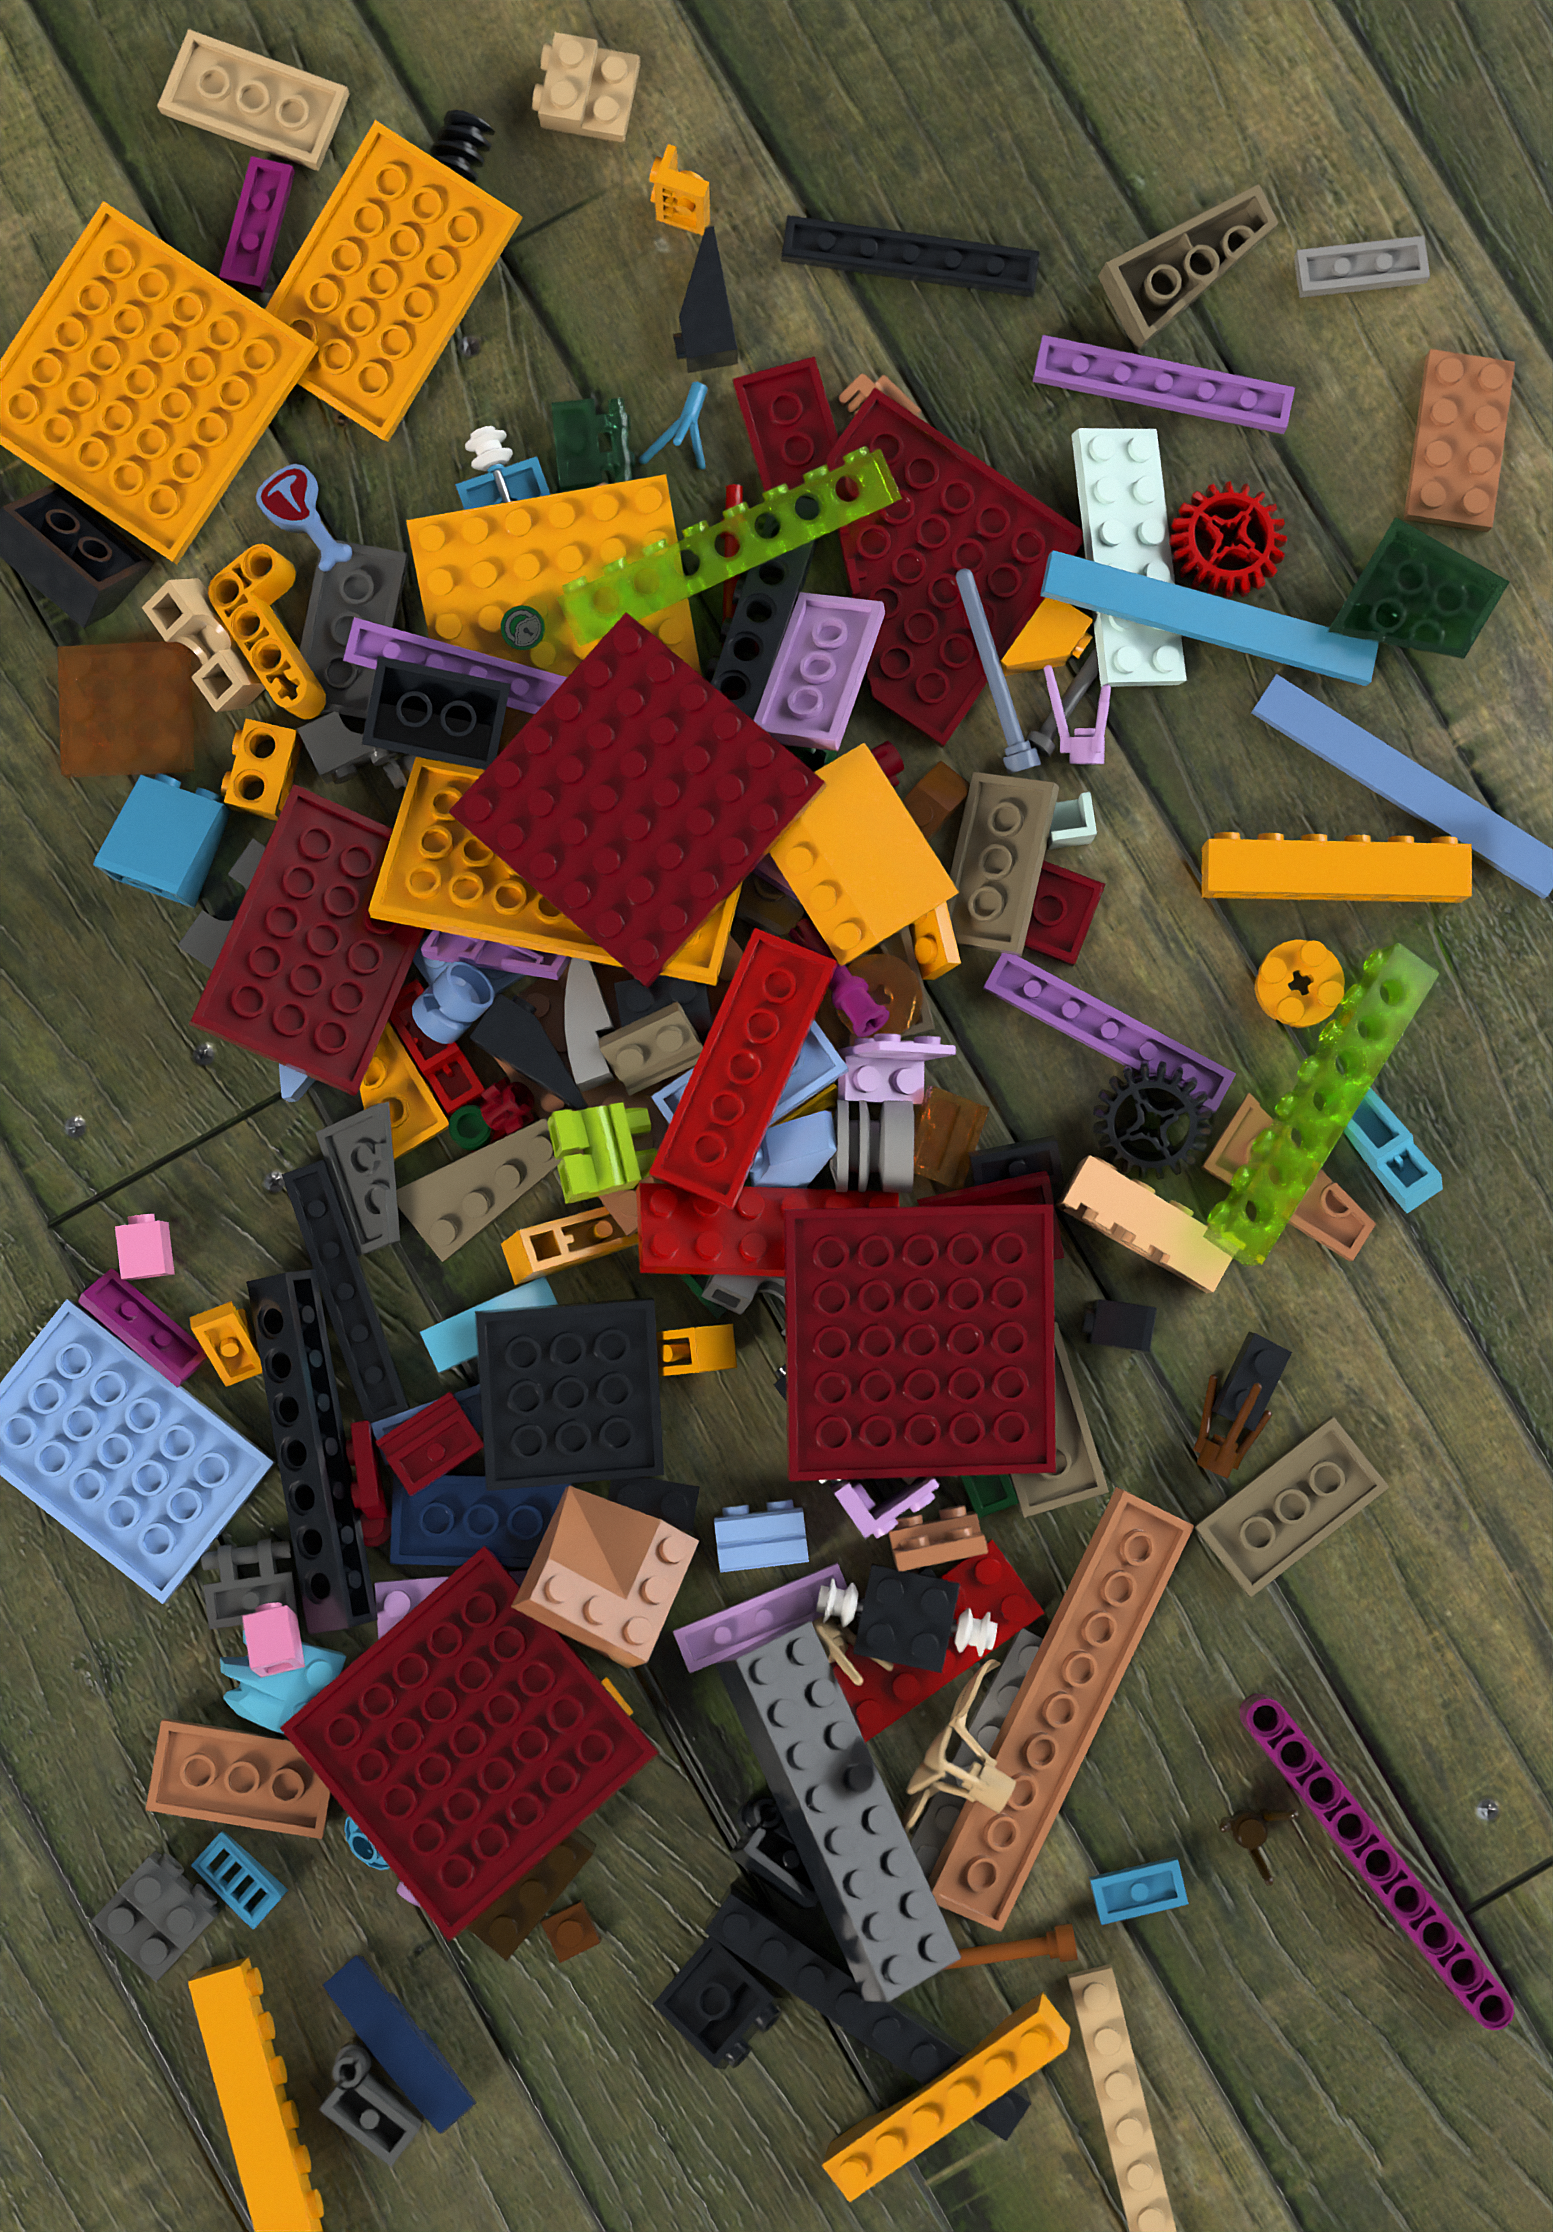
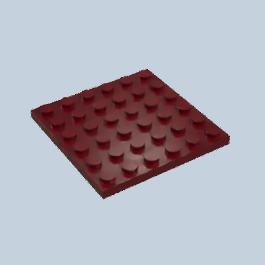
M625 612L448 813L644 986L649 988L827 785L824 780L637 620Z
M1053 1204L784 1209L787 1479L789 1481L1056 1473Z
M483 1546L280 1727L282 1732L448 1941L454 1940L660 1754L558 1631L512 1607L521 1586L486 1546Z

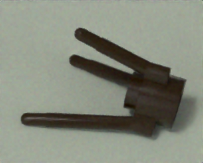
M1263 1808L1256 1813L1253 1810L1242 1809L1235 1812L1231 1818L1223 1817L1219 1829L1223 1833L1229 1831L1232 1839L1242 1848L1247 1849L1261 1878L1266 1885L1271 1886L1273 1878L1259 1850V1847L1264 1844L1268 1836L1267 1823L1269 1821L1298 1818V1812L1296 1810L1269 1811Z

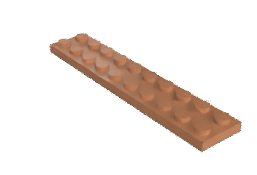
M1116 1487L988 1756L997 1761L995 1766L997 1770L1017 1781L1016 1786L1000 1813L995 1812L977 1800L974 1802L966 1800L927 1881L938 1906L999 1932L1002 1931L1194 1525Z

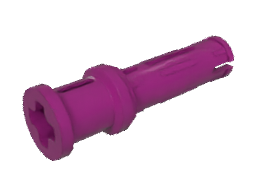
M803 919L796 923L801 933H798L793 927L790 929L788 935L797 945L836 960L811 919ZM837 961L838 965L828 986L833 992L831 995L832 1003L838 1010H843L854 1024L853 1031L858 1037L869 1036L887 1022L889 1011L884 1005H878L868 993L869 985L863 978L853 976L845 965L840 966Z

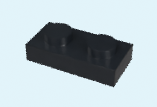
M1054 1135L968 1152L974 1186L1041 1171L1048 1173L1050 1184L1064 1181L1058 1144Z
M1248 1332L1211 1411L1234 1422L1253 1385L1260 1383L1262 1389L1243 1426L1255 1432L1292 1352L1256 1333Z
M650 1477L614 1479L610 1483L608 1500L660 1519L675 1528L692 1531L700 1486Z

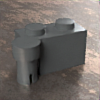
M361 2041L348 2042L340 2049L335 2059L333 2077L338 2083L328 2094L319 2110L392 2167L420 2130L425 2117L415 2105L370 2071L373 2064V2054L365 2043Z

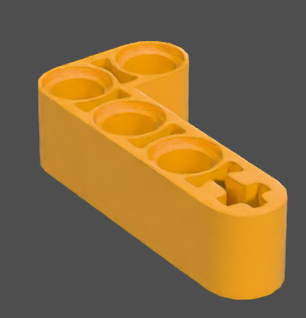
M256 544L214 576L208 586V597L272 699L280 707L302 719H312L318 716L324 709L326 704L325 691L270 607L273 602L293 586L296 579V570L287 558L270 546ZM272 565L271 570L265 575L268 567ZM239 591L235 600L232 601L234 595ZM260 623L258 630L253 634L255 627ZM281 656L280 662L274 667L275 661ZM296 684L298 687L295 689L291 685Z

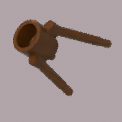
M1212 1374L1209 1377L1199 1436L1193 1450L1200 1453L1197 1465L1220 1476L1229 1478L1233 1468L1238 1470L1244 1455L1264 1429L1272 1413L1269 1410L1264 1411L1255 1432L1250 1430L1240 1445L1235 1443L1262 1389L1260 1383H1255L1246 1397L1227 1437L1225 1438L1214 1433L1211 1441L1208 1440L1213 1415L1211 1410L1215 1403L1218 1382L1217 1375Z

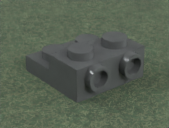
M157 1851L147 1857L91 1921L156 1983L221 1912L215 1906L216 1898L208 1889L200 1884L194 1886L182 1875L184 1869L176 1859L166 1853L161 1855Z

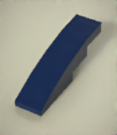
M356 1955L323 1984L330 1997L378 2062L439 2134H443L476 2104L427 2031L418 2028L395 1993H390L386 1990L363 1956Z

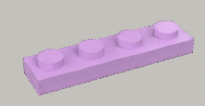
M838 1562L674 1629V1636L689 1673L719 1662L789 1625L807 1621L813 1622L817 1618L824 1616V1613L816 1612L821 1585L829 1587L831 1579L834 1578L837 1589L846 1590L848 1588Z

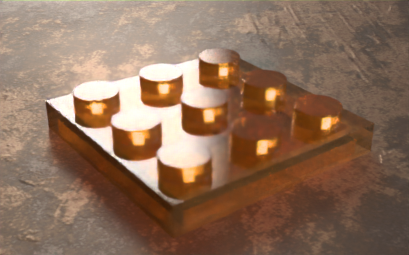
M166 641L57 647L61 775L65 778L195 771L191 649L180 642Z

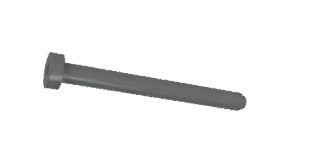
M1096 647L1061 697L1066 721L1099 673ZM1053 710L1038 732L1030 731L1025 741L1030 742L1031 748L1036 747L1037 753L1044 757H1050L1056 748L1052 741L1059 731Z

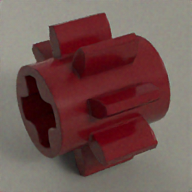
M504 1077L481 1093L483 1098L487 1100L481 1107L482 1117L486 1124L494 1130L501 1131L505 1129L507 1135H511L535 1119L529 1112L535 1104L534 1096L530 1089L521 1082L511 1083L508 1077Z

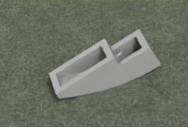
M572 957L565 993V1035L575 1082L581 1092L615 1081L610 1064L599 1049L598 1039L616 1031L592 961Z

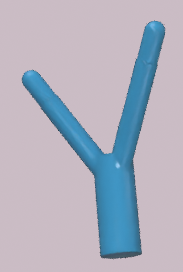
M699 382L691 384L681 416L639 458L640 464H646L673 437L674 445L679 446L689 428L697 468L700 470L705 468L697 420L708 390L706 385Z

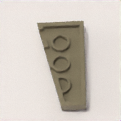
M550 1117L537 1121L396 1190L397 1206L442 1262L449 1260L557 1168L562 1159H555L547 1124Z

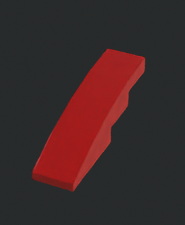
M418 979L412 981L400 989L389 1016L450 1117L457 1109L465 1105L482 1107L483 1103L487 1100L483 1098L481 1093L486 1088L457 1041L451 1044H442L428 1037L417 1026L412 1015V1006L425 989ZM505 1129L501 1131L495 1130L494 1136L488 1145L509 1136Z

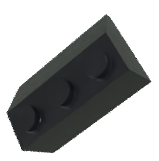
M56 482L2 507L0 510V557L83 628L112 614L154 565V561L86 503Z
M378 656L362 745L486 770L497 757L511 684Z

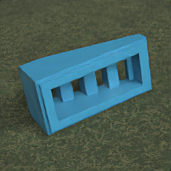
M224 1830L218 1834L191 1865L253 1930L288 1891L279 1880ZM225 1849L230 1855L215 1871L209 1864ZM237 1861L242 1868L228 1883L222 1877ZM249 1874L255 1881L241 1895L235 1889ZM261 1887L267 1894L254 1907L249 1900Z

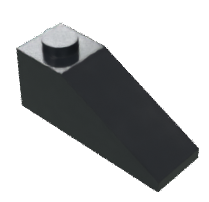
M714 226L705 227L679 315L680 332L673 334L677 360H686L688 373L738 364V348Z
M499 993L471 1034L470 1038L478 1047L575 1110L579 1111L590 1108L537 1017L534 1016L537 1009L517 995L512 1000H509Z

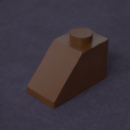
M940 761L902 801L928 843L931 842L965 801L970 788V783L943 761Z

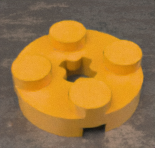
M1301 939L1291 940L1278 945L1266 955L1256 975L1255 993L1263 1011L1274 1020H1279L1283 1024L1296 1028L1310 1027L1329 1017L1343 1000L1344 974L1335 955L1326 949L1321 942ZM1299 972L1302 977L1308 976L1311 984L1307 986V995H1302L1299 990H1290L1288 984L1294 980L1292 973Z

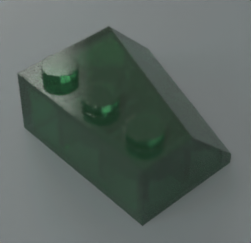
M1395 517L1347 595L1327 633L1464 659L1510 581Z

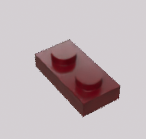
M368 1420L351 1423L352 1439L346 1440V1452L350 1466L356 1465L357 1481L351 1482L355 1508L361 1507L369 1521L387 1518L379 1449L375 1442L377 1440L372 1426Z

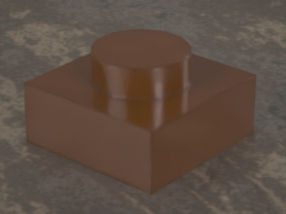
M582 1899L541 1920L542 1927L560 1963L601 1943V1937Z

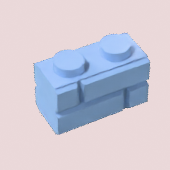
M793 1499L766 1502L767 1511L749 1513V1505L723 1507V1516L714 1517L720 1573L809 1562L802 1506L793 1507Z

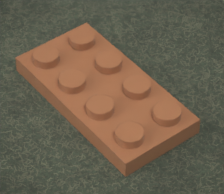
M1433 349L1429 350L1425 361L1404 520L1489 532L1492 529L1515 362Z
M167 1718L161 1720L146 1804L147 1811L319 1839L325 1837L332 1793L288 1738Z

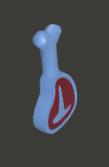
M292 464L276 471L258 488L256 500L259 508L269 520L281 529L293 533H307L321 551V560L318 565L321 571H330L337 562L349 561L352 556V548L348 544L335 542L320 522L321 518L315 509L318 483L313 474L303 465Z

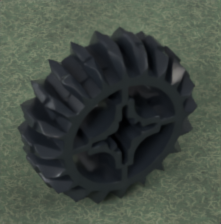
M1142 1061L1140 1065L1141 1075L1136 1076L1134 1070L1130 1066H1126L1123 1073L1127 1082L1124 1083L1114 1075L1110 1077L1109 1084L1115 1093L1105 1089L1100 1090L1098 1097L1107 1105L1094 1106L1093 1115L1106 1120L1094 1123L1093 1132L1108 1134L1098 1141V1147L1102 1150L1114 1146V1149L1108 1156V1161L1113 1164L1121 1157L1125 1158L1122 1172L1128 1174L1135 1164L1140 1166L1139 1178L1146 1179L1148 1168H1155L1156 1177L1158 1180L1164 1179V1166L1169 1165L1175 1175L1181 1173L1180 1158L1189 1165L1196 1163V1157L1190 1148L1197 1151H1205L1207 1143L1198 1136L1211 1135L1212 1126L1200 1121L1211 1118L1212 1109L1209 1107H1197L1208 1099V1095L1205 1091L1191 1094L1198 1084V1080L1195 1077L1189 1078L1183 1084L1180 1083L1183 1068L1177 1067L1174 1069L1170 1077L1165 1075L1166 1062L1160 1061L1157 1073H1150L1148 1061ZM1144 1088L1164 1089L1177 1096L1180 1100L1176 1102L1174 1100L1164 1103L1157 1102ZM1132 1094L1138 1113L1127 1121V1125L1118 1129L1116 1124L1117 1109L1122 1101ZM1145 1107L1148 1112H1155V1116L1157 1114L1162 1116L1160 1118V1134L1157 1128H1150V1124L1148 1127L1143 1125L1146 1114ZM1188 1112L1190 1124L1187 1133L1173 1147L1168 1127L1179 1119V1115ZM1148 1139L1161 1152H1145L1136 1149L1126 1140Z

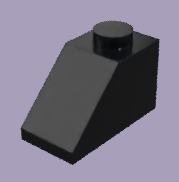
M1095 1299L1093 1307H1085L1081 1332L1088 1334L1086 1343L1134 1352H1150L1157 1308Z

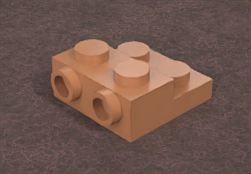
M965 1505L941 1509L939 1510L940 1518L927 1521L922 1520L921 1514L896 1519L898 1522L897 1527L890 1530L888 1535L894 1564L898 1571L988 1553L985 1536L980 1530L977 1513L975 1511L966 1512Z

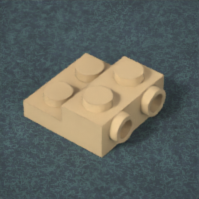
M555 32L553 44L545 43L542 50L541 70L547 71L544 85L536 84L533 94L532 107L533 110L539 111L541 128L624 143L640 67V56L598 48L597 40Z

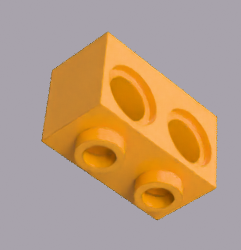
M245 719L243 730L238 729L233 739L232 754L236 755L232 772L226 771L221 786V795L225 797L224 803L232 811L274 821L278 820L291 790L303 745V740L297 730ZM262 741H275V750L270 756L266 758L256 757V748ZM255 781L263 782L264 792L259 798L255 800L245 798V790L250 783Z

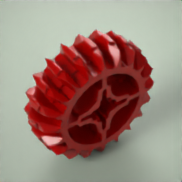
M1231 481L1225 482L1222 493L1212 483L1206 489V496L1196 491L1191 496L1192 504L1183 503L1179 509L1181 517L1174 518L1171 528L1177 533L1171 535L1169 544L1172 547L1179 548L1172 554V562H1185L1179 571L1180 577H1187L1191 573L1195 576L1191 584L1192 589L1199 588L1203 582L1209 585L1206 590L1208 594L1214 595L1217 588H1222L1223 597L1230 599L1235 587L1241 597H1246L1250 593V585L1260 590L1266 583L1264 577L1273 578L1278 571L1275 564L1281 563L1285 557V553L1279 548L1285 546L1287 536L1277 533L1285 525L1284 519H1271L1277 510L1276 504H1269L1266 507L1261 504L1265 497L1264 491L1257 493L1255 498L1248 496L1250 490L1248 483L1242 485L1239 493L1234 492V486ZM1219 511H1229L1238 514L1230 520L1221 519L1216 515L1213 517L1209 516V514ZM1249 522L1253 524L1258 532L1261 552L1254 548L1255 543L1249 539L1246 533V527ZM1235 528H1238L1234 536L1235 540L1230 547L1225 546L1221 553H1217L1225 535H1231ZM1195 529L1202 533L1201 538L1209 545L1210 554L1206 560L1197 548ZM1226 561H1233L1240 566L1243 564L1249 566L1240 570L1217 568Z

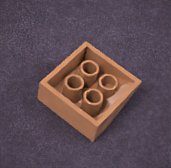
M568 1486L562 1495L512 1607L627 1669L647 1663L699 1540L660 1519Z

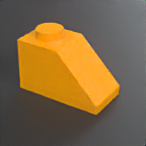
M1045 598L1000 663L1004 676L1042 670L1046 665H1051L1052 668L1064 666L1071 655L1079 659L1093 639V636L1088 634L1093 619L1071 604Z
M733 1324L656 1332L659 1376L737 1368Z

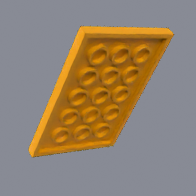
M375 120L264 309L319 347L297 383L382 440L389 442L523 217Z

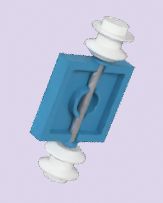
M486 426L471 433V439L465 444L467 451L477 453V457L472 461L471 465L474 469L487 471L488 473L456 484L464 510L550 495L537 456L504 467L513 455L511 449L502 448L500 444L505 440L506 432L495 430L493 426Z

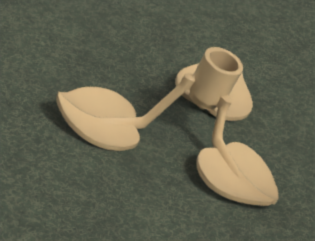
M994 1659L988 1660L967 1682L957 1699L949 1725L944 1728L930 1745L925 1755V1760L918 1766L912 1776L907 1789V1793L912 1796L901 1819L906 1835L918 1819L927 1799L938 1791L959 1795L971 1802L977 1800L997 1813L1001 1812L1009 1800L1017 1781L995 1768L997 1761L988 1756L965 1727L967 1712L975 1698L983 1676L1000 1666V1662ZM952 1727L981 1759L982 1765L974 1761L966 1772L944 1760ZM945 1771L962 1779L961 1786L965 1788L937 1780L945 1777Z

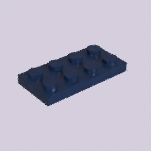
M393 1474L390 1564L462 1566L483 1546H486L504 1567H530L566 1487L572 1486V1483L487 1491L485 1488V1476L444 1475L414 1496H410L398 1476Z

